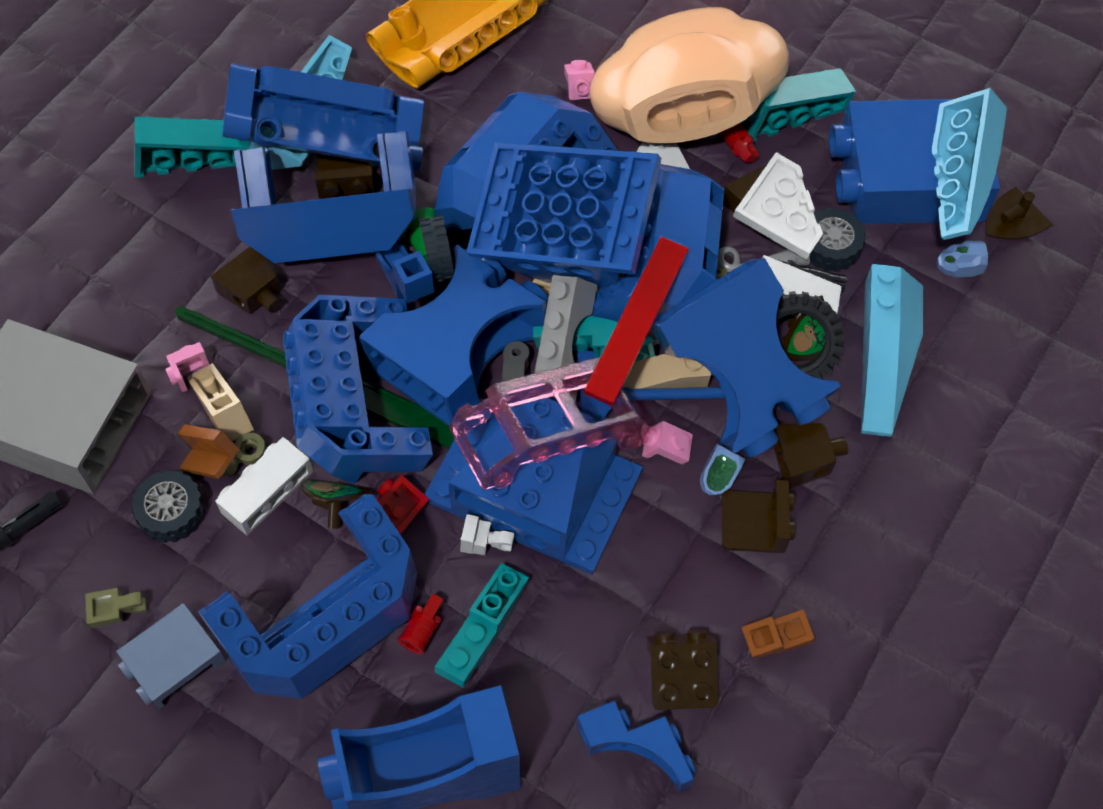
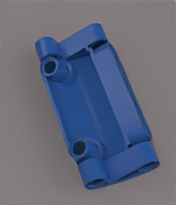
M231 63L222 137L254 142L262 147L277 146L368 162L374 167H381L380 158L373 153V147L378 146L377 134L407 131L409 133L413 171H419L423 153L422 147H419L424 101L422 99L395 95L393 90L272 66H263L261 69ZM263 126L271 127L275 135L271 138L264 137L260 132V128Z

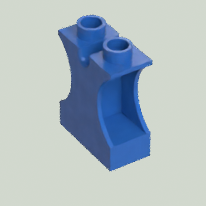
M458 245L453 248L456 258L453 278L441 295L429 304L412 311L384 313L359 336L370 370L455 431L480 406L478 384L487 364L498 353L503 351L510 342L534 340L533 327L544 325L548 303L546 293L531 281H524L519 285L512 279H508L498 287L506 279V273L501 264L493 259L471 257L466 253L465 249Z
M765 258L746 261L657 317L651 327L666 355L687 357L695 360L707 368L716 378L726 402V422L719 442L721 446L734 453L743 449L748 458L763 453L778 442L779 437L774 428L779 424L773 414V409L777 403L781 410L792 413L797 423L803 425L827 412L831 406L825 396L841 387L838 381L812 377L804 373L785 354L780 344L776 327L778 304L784 289Z
M501 685L459 696L440 709L401 723L369 729L331 730L335 754L318 758L324 794L327 802L331 801L333 809H420L451 801L482 800L521 789L519 751Z

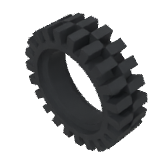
M795 291L789 292V295H782L778 304L776 322L788 314H806L816 319L825 332V342L819 355L810 362L795 366L812 377L823 378L826 373L830 375L833 372L834 365L838 366L841 360L840 355L844 352L843 343L845 336L839 316L827 301H822L821 297L814 295V297L810 296L809 292L802 291V294H796Z

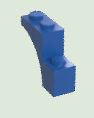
M398 240L391 250L374 252L375 258L397 299L404 297L406 302L410 303L434 293L432 272L420 250L408 254L401 241Z
M615 701L577 716L576 725L589 756L605 751L634 753L649 759L659 766L670 777L678 792L691 787L694 780L693 775L696 774L694 765L688 755L683 756L678 745L681 743L679 732L674 724L669 726L665 716L631 731L627 730L631 726L624 709L618 710Z

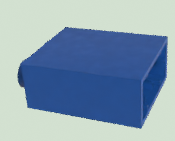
M953 99L849 101L843 123L832 124L829 130L831 158H842L844 169H838L835 188L838 203H849L851 214H854L862 224L940 223L938 208L941 204L936 192V188L939 186L938 178L934 173L936 159L932 154V145L939 105ZM997 171L989 197L977 222L986 220L1000 190Z

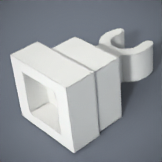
M466 514L460 552L485 555L487 544L510 552L512 550L514 533L509 531L490 532L491 522L479 520V516Z

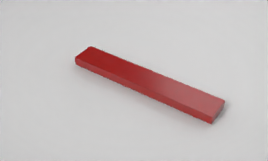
M660 237L584 390L585 395L613 407L688 254V247L665 237Z

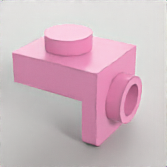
M574 60L571 64H565L564 73L568 82L569 99H589L591 81L595 75L591 63L585 60Z
M201 343L186 345L179 351L167 355L166 357L171 367L165 370L172 385L178 383L182 392L187 391L188 389L182 377L209 365Z
M662 421L645 432L642 440L644 445L642 456L650 458L659 454L679 464H684L690 458L693 434Z

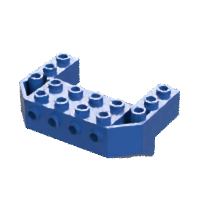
M318 295L293 318L288 331L285 330L283 334V347L297 448L329 474L348 483H357L363 472H422L433 455L428 428L369 427L355 341H360L359 336L382 314L407 312L405 299Z

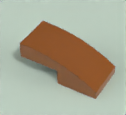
M804 609L774 620L771 616L741 627L752 658L769 656L816 642Z

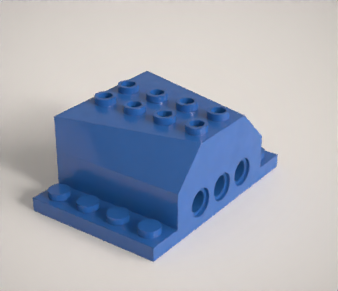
M494 142L466 253L475 258L498 260L511 271L547 283L552 282L553 275L570 276L597 284V288L600 289L617 282L619 273L635 275L662 158L657 153Z
M535 392L505 394L499 406L478 397L480 406L462 425L424 494L429 498L427 503L463 519H466V514L479 516V520L491 522L490 531L514 533L513 541L593 575L642 474L643 467L616 456L617 441L590 415Z

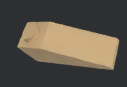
M665 353L634 362L623 387H629V389L708 387L711 372L695 360L687 357L666 355Z
M213 363L186 377L216 429L221 430L231 441H236L241 435L254 430L240 400Z

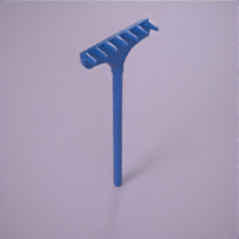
M577 351L576 366L581 372L578 387L581 412L590 415L604 429L605 415L612 406L584 394V390L598 364V358H595L592 351ZM623 387L613 406L622 402L640 400L725 399L721 387L643 389ZM834 390L833 392H831L830 394H828L827 396L833 395L834 392H835V390Z

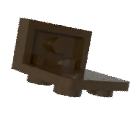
M317 154L318 170L315 171V182L319 199L375 193L373 166L368 162Z
M776 480L772 493L725 491L722 494V547L725 550L785 553L789 541L795 538V521H790V511L794 510L795 496L794 492H789V481Z
M703 629L688 630L687 634L674 635L673 631L665 630L655 632V636H647V650L651 657L653 707L656 710L716 707L718 705L717 642L712 634L707 633Z

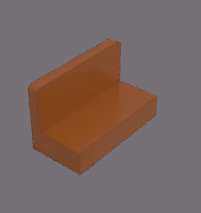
M184 424L177 433L193 448L180 465V468L187 473L219 479L240 450L221 430Z

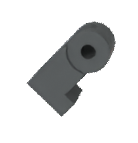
M519 341L510 342L503 351L502 399L505 394L531 392L532 377H525V373L529 368V348L526 344Z

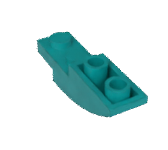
M594 316L584 317L575 330L572 350L585 351L588 348H593L595 358L600 359L618 322ZM543 326L533 327V339L537 350H539ZM647 336L636 360L655 357V349L651 337Z
M502 563L470 608L469 617L435 665V673L462 688L465 686L474 670L480 668L519 601L529 581V577Z

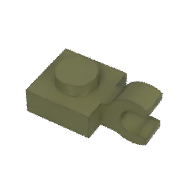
M112 588L85 594L86 621L90 628L123 622V613H142L147 611L146 598H142L141 592L122 596L118 588Z

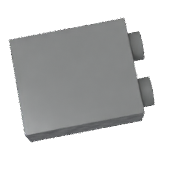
M7 319L0 330V460L95 494L152 394L138 364Z

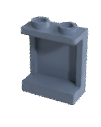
M184 603L116 651L123 660L118 664L121 671L129 681L135 677L141 685L136 689L139 696L147 706L153 702L159 710L165 706L162 702L163 699L209 665H212L216 670L226 662L219 649Z

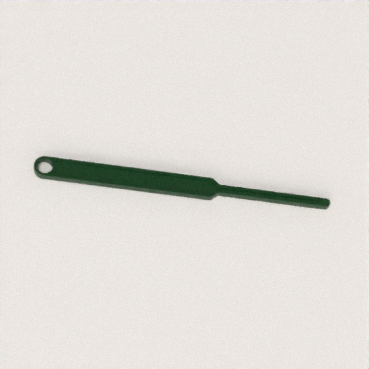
M179 306L175 309L178 320L286 368L284 352L185 307ZM362 380L367 413L397 427L428 428L431 442L448 450L450 449L461 427L455 431L421 406Z

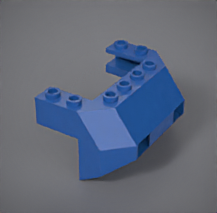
M526 92L510 94L443 167L434 208L436 216L443 215L446 232L473 228L494 142L618 150L591 112L550 95Z
M407 131L377 134L384 192L282 204L276 203L269 148L262 147L234 151L242 208L231 209L238 239L273 263L391 250L416 218V187L409 133Z
M660 164L635 275L628 274L618 279L617 282L596 291L592 314L588 316L619 321L661 236L688 247L689 251L657 317L715 282L724 188L713 179L692 169Z
M373 494L362 495L359 497L360 499L338 512L368 558L261 635L258 633L232 594H229L227 591L208 606L198 611L229 655V661L254 693L302 699L409 620L417 571L410 548Z

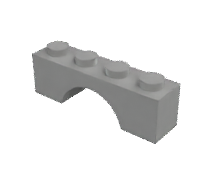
M553 275L531 392L551 399L576 402L581 372L577 369L573 360L572 342L580 321L592 314L597 284L578 277Z

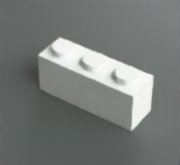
M763 255L762 258L766 259L784 289L783 296L789 295V292L795 291L796 294H802V291L809 292V295L813 297L814 295H823L824 301H827L836 313L838 312L842 286ZM799 313L788 314V315H789V316H795V317H797Z
M282 437L277 443L268 446L263 456L255 464L247 466L242 472L241 477L232 486L229 485L220 492L216 504L221 514L248 536L301 484L303 479H307L313 473L310 459Z

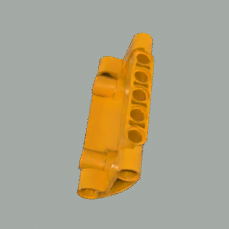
M409 0L402 6L393 9L388 14L389 19L366 34V39L372 50L393 73L408 85L418 89L441 72L455 70L532 18L537 11V7L548 0Z

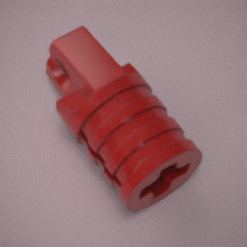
M741 122L719 132L736 157L740 156L744 162L754 163L760 156L752 143L754 139Z
M432 593L424 608L419 605L415 607L410 616L411 619H409L402 635H399L397 639L402 647L415 654L422 655L424 653L425 646H427L429 639L432 637L433 631H436L442 618L436 615L443 602L441 597Z

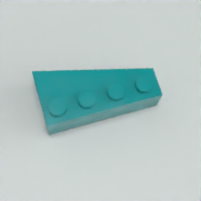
M841 68L785 77L778 88L765 98L757 110L741 123L754 139L753 142H756L757 136L765 133L768 137L779 133V128L788 125L796 128L802 126L811 117L816 121L845 111L848 102L852 100L856 90Z
M135 117V178L145 177V172L157 171L158 175L170 174V169L185 168L186 172L197 171V169L205 165H209L212 169L236 166L234 151L250 149V142L222 137L224 120Z

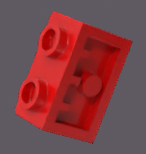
M403 475L393 480L390 477L387 478L378 488L377 492L380 495L376 499L400 535L429 500Z

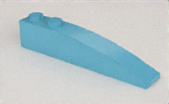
M328 35L301 72L343 80L352 47ZM263 126L260 128V132L264 137L271 138L275 135L271 127ZM251 142L250 149L262 148L257 143ZM277 146L263 147L269 148L272 170L302 166L311 153Z
M991 88L939 105L932 154L936 159L934 173L938 178L939 187L936 188V192L941 204L938 211L941 237L944 240L971 234L984 209L996 175L1007 107Z
M872 264L865 281L862 434L892 436L923 336V285L901 267Z

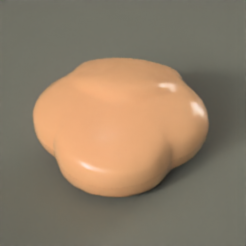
M707 7L677 12L649 22L635 30L627 38L623 47L599 66L591 81V104L602 122L614 129L630 134L639 141L647 143H678L704 138L722 132L746 120L757 110L765 98L778 88L788 71V48L785 40L776 29L764 22L744 19L730 9Z

